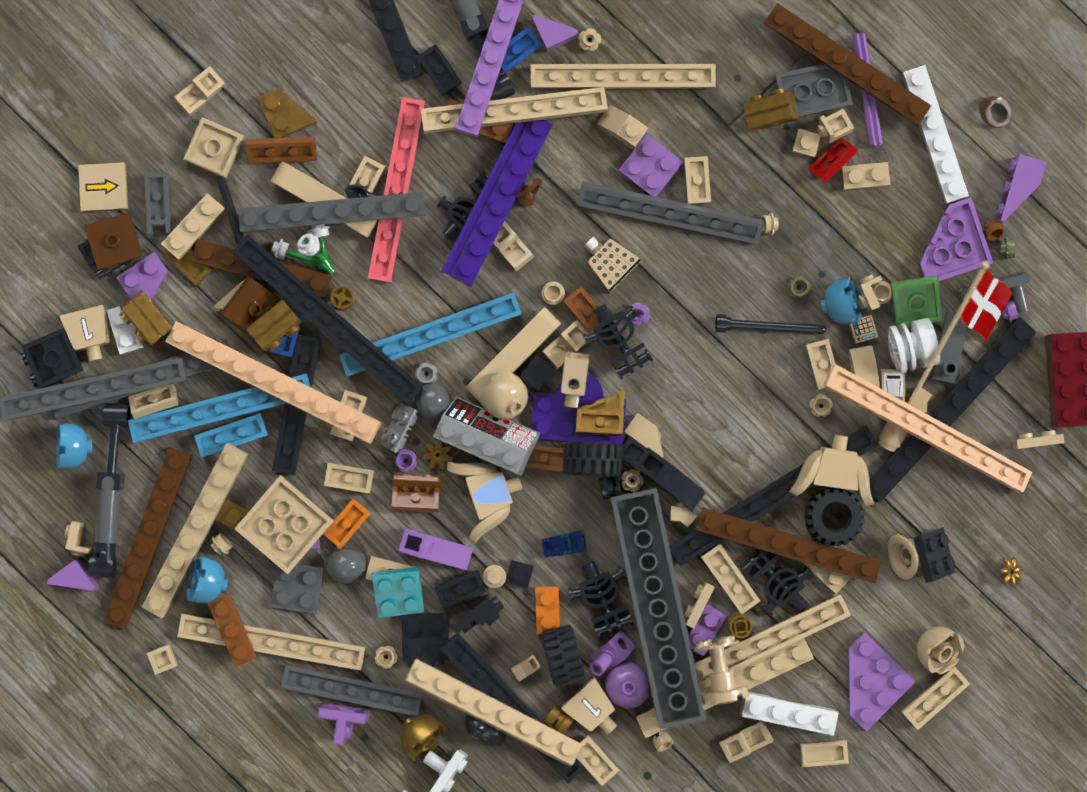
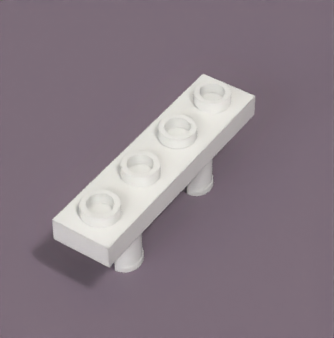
M457 750L452 759L447 762L432 751H429L423 762L439 773V778L430 792H449L455 783L452 780L457 772L461 773L468 762L465 759L468 754L462 750Z

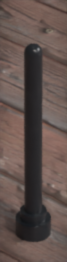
M716 314L715 332L725 333L730 331V329L824 334L827 330L824 325L732 320L726 314Z

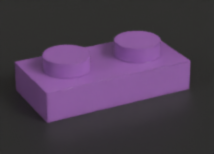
M706 604L695 628H692L688 634L691 649L695 647V643H698V641L709 639L713 641L727 615ZM707 650L696 652L704 656Z

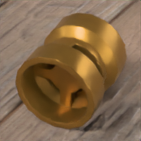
M734 614L729 618L727 627L729 632L735 637L745 638L752 631V622L743 614Z
M555 704L542 723L564 734L574 718L562 712V708Z

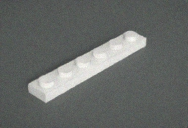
M923 65L903 72L902 76L907 90L931 105L919 127L945 204L968 197L969 194L926 66Z

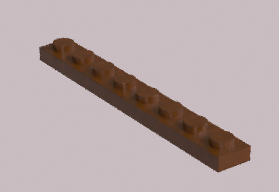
M776 4L765 20L764 25L914 125L918 126L931 108L930 104L780 4Z
M169 447L103 622L124 630L127 629L192 455Z
M703 507L695 529L874 584L876 583L882 561Z

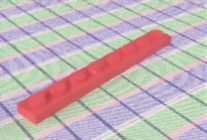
M402 97L384 195L405 194L409 192L422 123L421 109L425 108V101ZM403 218L378 221L368 279L391 283Z

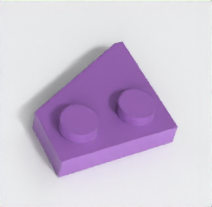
M154 251L116 278L130 298L140 290H143L149 299L152 300L169 271Z

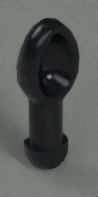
M352 184L345 188V193L349 198L381 196L369 192L364 186L359 184Z

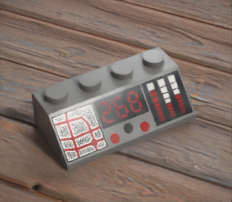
M455 397L442 415L433 437L522 476L540 433L509 419L496 418L486 409Z

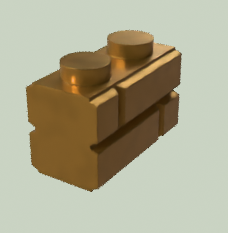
M784 88L771 91L772 96L764 98L763 95H757L750 98L751 102L744 103L743 106L749 130L760 131L798 120L799 115L793 92L785 91Z
M143 290L137 292L120 306L122 313L119 315L127 325L132 323L137 331L134 333L142 343L147 341L152 345L172 329L171 324Z
M282 299L246 330L265 352L269 349L273 352L282 345L280 340L287 334L291 337L301 329L298 325L302 321Z

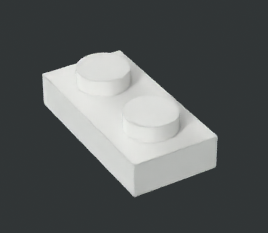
M120 306L106 310L119 354L123 355L142 349V342L134 333L137 331L132 323L127 325L119 315L122 313Z

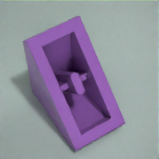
M537 15L533 17V25L546 52L577 38L578 30Z
M80 559L69 563L50 577L47 584L90 591H95L99 588L98 583L93 576H89L87 568Z

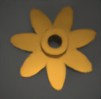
M440 440L436 442L435 447L430 444L426 445L430 453L425 454L423 459L431 460L429 464L430 469L434 468L438 463V466L444 470V461L453 460L451 456L446 454L450 451L451 446L442 448Z
M1015 557L1011 559V562L1005 558V568L1000 569V572L1004 575L1003 583L1010 581L1011 587H1015L1016 580H1022L1021 575L1017 573L1022 570V566H1016L1017 559Z

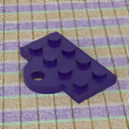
M587 373L586 380L588 386L585 389L584 396L579 395L578 407L564 406L565 394L561 393L562 382L558 387L557 394L534 392L531 429L540 433L538 439L623 445L626 399H624L622 436L576 434L577 409L585 405H591L602 398H607L603 397V389L599 381ZM571 379L570 384L574 385L576 379Z

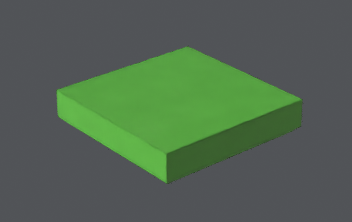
M936 275L891 283L894 320L897 329H899L900 324L904 323L907 327H911L912 321L929 318L931 323L942 321L939 281Z

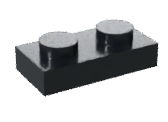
M434 44L417 56L442 96L462 84L437 44Z
M478 570L435 587L443 609L487 592Z

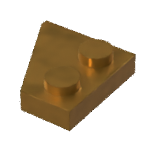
M280 89L273 90L257 98L275 138H285L317 123L312 115Z

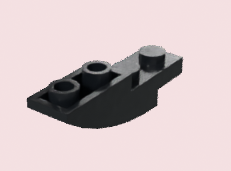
M631 436L622 446V460L650 479L657 487L691 511L695 509L706 494L700 486L684 473Z

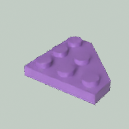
M972 198L947 206L919 262L923 277L936 275L938 281L981 268L980 264L982 262H987L989 265L993 264Z
M863 632L848 648L849 715L865 731H868L915 681L873 639Z

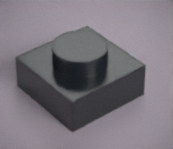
M511 560L505 583L528 589L534 566Z

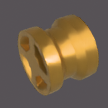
M338 286L332 290L330 300L336 308L347 310L353 306L355 296L348 287Z

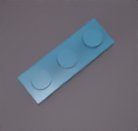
M259 413L200 433L194 437L201 458L223 451L226 443L236 447L268 436L262 414Z

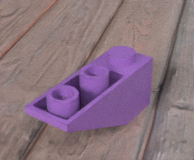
M1022 154L1016 156L1015 159H1011L1007 170L1010 173L1009 180L1004 182L1001 194L1004 197L1002 203H998L995 211L997 220L1004 222L1041 184L1046 161Z
M405 528L398 551L467 570L473 547Z

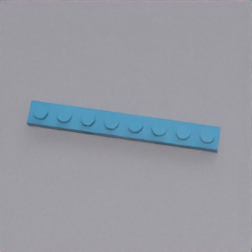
M513 292L376 341L373 344L394 361L520 316L522 313ZM347 352L339 355L347 377L367 370Z
M307 374L292 377V379L310 387ZM254 387L128 420L133 443H139L288 403Z

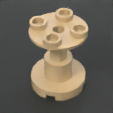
M734 635L721 637L717 643H712L711 639L698 641V643H695V647L692 648L693 651L710 650L714 672L709 674L712 692L701 695L703 705H706L709 700L711 704L735 701L741 694H743V698L749 697L748 687H736L733 670L727 669L723 647L739 643V640H735Z

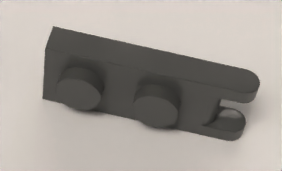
M169 173L144 174L147 235L153 236V227L165 226L166 235H169L172 232Z

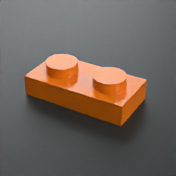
M353 498L323 534L341 549L369 517L371 512Z
M559 586L535 587L537 634H542V631L560 627Z

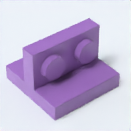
M324 703L319 708L318 717L337 720L334 744L343 745L352 736L353 722L365 724L369 719L370 709Z

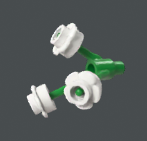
M311 226L312 229L307 231L310 234L302 236L297 243L301 254L289 251V243L283 242V239H280V242H274L271 255H274L276 260L284 261L285 256L288 255L318 266L321 270H325L328 275H331L336 270L328 257L323 237L330 236L329 226Z

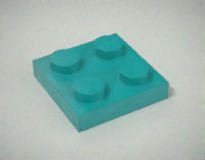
M419 567L372 572L378 618L424 613L425 608Z

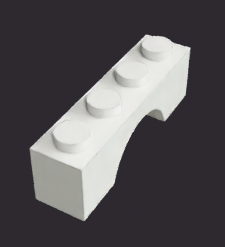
M749 692V697L742 698L739 713L743 717L834 735L839 712L831 708L800 704Z

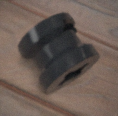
M612 476L608 479L604 477L599 478L603 500H608L611 496H621L618 476Z

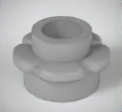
M422 363L416 369L415 377L421 385H425L430 382H436L438 371L434 365Z

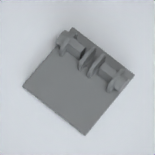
M400 403L399 407H396L392 413L393 420L389 428L387 427L382 434L381 445L395 453H398L399 449L402 450L407 440L404 436H409L406 432L407 430H412L409 426H414L418 418L416 416L418 411Z

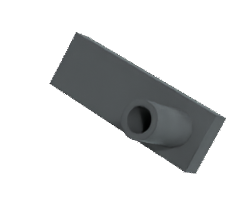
M1018 272L998 278L999 281L1010 288L1017 313L1030 310L1024 284L1030 282L1028 273ZM970 287L956 290L958 300H964Z
M946 311L939 344L956 313ZM960 318L940 352V364L933 366L930 379L950 384L955 383L968 329Z

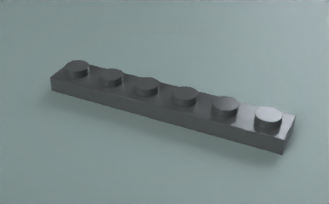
M288 664L285 665L281 688L412 716H418L423 695L422 692Z

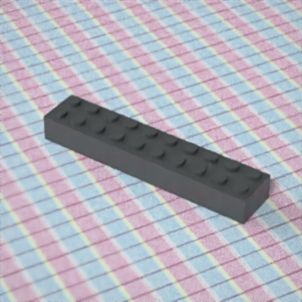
M657 488L611 497L659 729L706 720Z

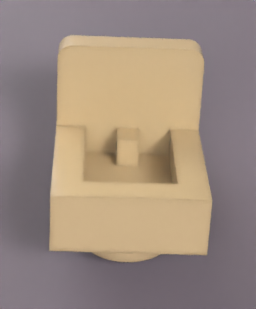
M844 109L826 118L824 115L819 117L818 132L822 138L826 137L829 143L854 131V126Z
M873 274L860 280L861 285L856 286V291L859 295L857 296V301L862 309L865 308L866 312L880 307L871 285L881 281V276L874 278Z
M71 521V524L66 527L64 536L67 539L65 549L72 550V555L85 557L86 553H92V548L80 545L85 526L84 522Z

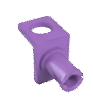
M622 630L591 655L594 662L590 665V671L594 675L601 676L603 673H607L624 661L635 649V645ZM618 639H621L625 642L627 646L626 650L620 648L618 644Z

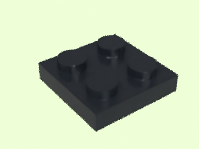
M944 527L913 537L925 583L934 582L956 572L955 561L950 553L949 539L945 534Z

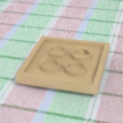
M280 475L235 527V530L285 573L289 574L334 520Z

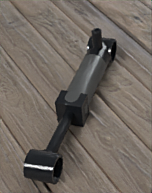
M451 0L467 42L475 39L481 53L485 42L483 35L488 33V27L476 0ZM507 73L498 75L491 96L492 100L505 99L515 94Z
M106 402L103 409V425L111 426L107 472H97L96 488H98L94 538L88 566L89 576L114 578L117 559L115 552L121 490H124L125 474L116 473L120 427L129 426L128 420H130L131 416L130 404Z

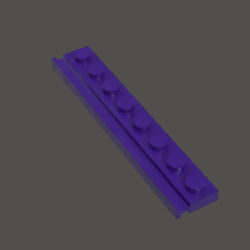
M545 120L515 124L441 273H445L451 278L472 287L553 124Z

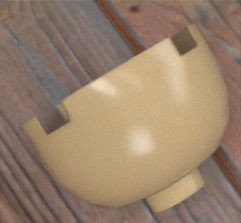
M509 371L500 372L491 377L490 380L492 382L488 387L484 385L480 396L481 405L492 416L499 419H511L519 415L524 410L528 401L525 384L518 376Z
M933 627L923 633L918 641L916 648L918 659L931 673L944 674L950 671L959 661L956 657L959 651L963 653L964 641L959 634L946 627Z

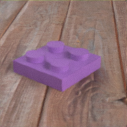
M646 134L618 171L648 195L657 197L683 164V161Z

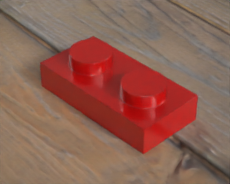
M841 137L808 170L813 176L826 183L858 151L854 145Z

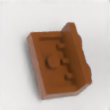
M410 474L394 475L392 510L438 513L440 478L433 475H423L422 477L411 476Z

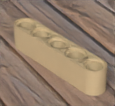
M281 161L270 180L278 187L304 202L347 199ZM378 220L342 224L368 238Z
M544 307L468 384L466 389L481 403L482 389L484 385L488 387L492 382L490 378L500 372L509 371L514 373L561 325V322Z

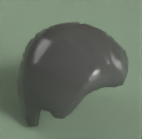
M430 382L422 386L423 389L415 397V404L418 414L423 420L430 423L440 422L442 415L450 406V398L447 390L441 384Z
M345 548L334 551L326 560V569L329 577L342 584L355 582L363 578L366 571L364 554L358 549Z

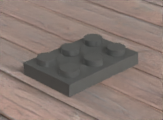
M824 64L775 74L777 89L784 88L785 91L793 92L799 117L853 105L848 80Z

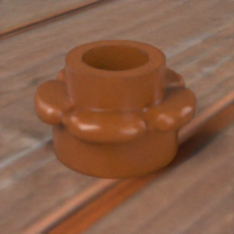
M994 219L986 222L983 229L984 236H987L990 241L1001 238L1005 233L1003 222Z

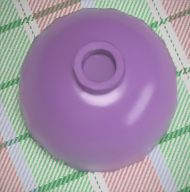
M633 662L618 664L607 673L605 679V692L609 700L616 706L624 709L642 705L648 698L651 690L646 670Z

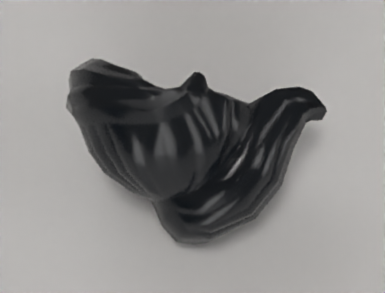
M466 714V731L477 742L491 747L500 746L505 742L506 733Z

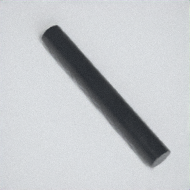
M226 178L218 180L217 183L236 244L238 245L244 238L243 232H240L239 219Z

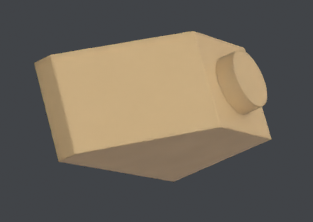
M609 105L607 112H604L597 122L598 126L633 151L648 131V127L640 121Z

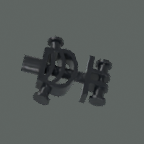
M482 172L475 180L476 183L479 182L483 187L488 179L485 176V172ZM473 182L470 184V188L479 196L482 190ZM444 195L437 207H442L447 211L445 215L451 223L442 233L452 242L462 231L476 201L462 196L451 203ZM466 202L471 204V206L467 209L459 205V203ZM454 209L461 210L464 213L461 215L455 212Z
M603 304L594 310L600 324L593 328L594 333L589 335L583 334L587 347H590L591 343L598 341L600 347L605 350L619 348L622 355L610 363L613 366L623 360V366L618 369L617 367L614 368L618 377L622 380V376L627 373H634L633 367L638 365L641 369L643 368L642 364L649 360L652 362L653 359L647 349L644 350L643 354L636 355L635 352L645 347L644 343L631 350L627 345V342L634 334V326L630 321L636 316L640 317L634 307L630 306V310L625 314L620 311L612 315L607 305ZM623 320L625 324L622 327V329L618 331L617 326ZM628 326L629 335L624 340L621 334L626 330ZM609 332L611 335L608 337H600L601 333ZM614 340L616 345L608 346L603 341ZM630 355L635 360L632 363H629L627 357Z
M757 548L755 551L758 555L754 559L749 556V560L739 567L748 576L752 569L755 567L758 569L750 577L753 582L763 573L768 576L763 590L770 600L765 606L762 605L761 608L773 615V610L777 605L784 607L789 602L797 612L801 611L808 602L799 592L805 587L803 581L809 577L813 578L808 567L804 566V570L798 574L789 567L775 571L771 565L781 555L775 554L772 558L768 559L766 556L771 552ZM761 558L766 562L762 567L757 563ZM786 571L791 572L793 574L786 576L784 578H781V576H779L780 573ZM791 579L797 580L796 582H793L789 585L786 583ZM773 581V583H775V586L770 594L769 586L770 583ZM780 588L781 592H780L778 598L775 599L776 593H777L778 589Z
M595 561L583 565L582 568L587 580L579 583L580 588L572 590L568 588L571 602L575 598L582 597L584 604L588 607L602 608L604 614L591 619L593 624L601 620L605 621V624L599 627L594 626L598 638L600 639L601 635L608 632L613 634L612 629L617 626L619 630H622V627L630 623L634 625L629 612H626L627 615L620 618L617 616L618 613L628 610L626 605L612 610L610 605L619 595V587L616 582L622 578L627 579L622 569L618 567L619 570L612 575L609 571L600 574ZM610 579V585L605 590H603V585L606 584L607 581ZM614 587V594L608 599L606 594ZM594 589L596 594H587L584 590ZM586 598H597L599 603H590ZM614 616L616 622L609 624L607 618Z

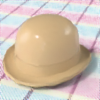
M899 534L892 535L888 542V556L891 567L899 578L904 580L911 579L920 566L914 540Z

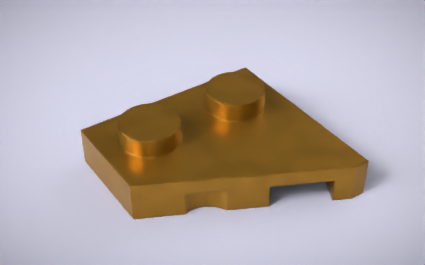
M621 390L613 396L602 398L591 405L578 408L576 434L622 436L625 391Z

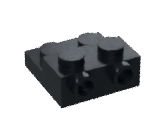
M65 328L21 346L23 352L20 353L22 360L26 366L30 365L33 372L30 374V378L34 386H39V389L53 386L68 377L84 371Z
M489 594L452 625V628L457 634L461 631L465 634L475 626V619L481 626L485 623L490 626L500 618L498 613L504 608V605L497 596L492 598Z
M448 612L401 615L403 663L408 662V667H411L414 660L417 659L421 662L431 661L433 666L445 665V660H450V658L440 648L449 640Z

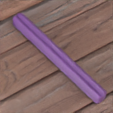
M865 33L855 34L853 36L855 55L870 64ZM861 89L870 147H877L882 145L883 142L876 99Z

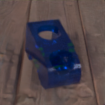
M584 530L541 539L544 557L587 551Z

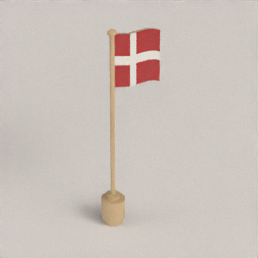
M987 262L980 264L982 266L907 404L912 406L959 318L967 327L978 332L985 342L990 336L1012 296V292L1006 284L994 278L988 270L989 264ZM886 422L879 435L880 440L878 443L889 451H895L896 448L901 446L908 432Z

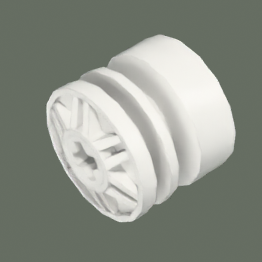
M924 318L912 321L911 332H909L904 323L899 325V331L895 325L888 327V349L898 373L907 372V366L910 371L916 370V359H918L922 368H926L938 348L937 337L930 319ZM940 354L933 366L940 364Z

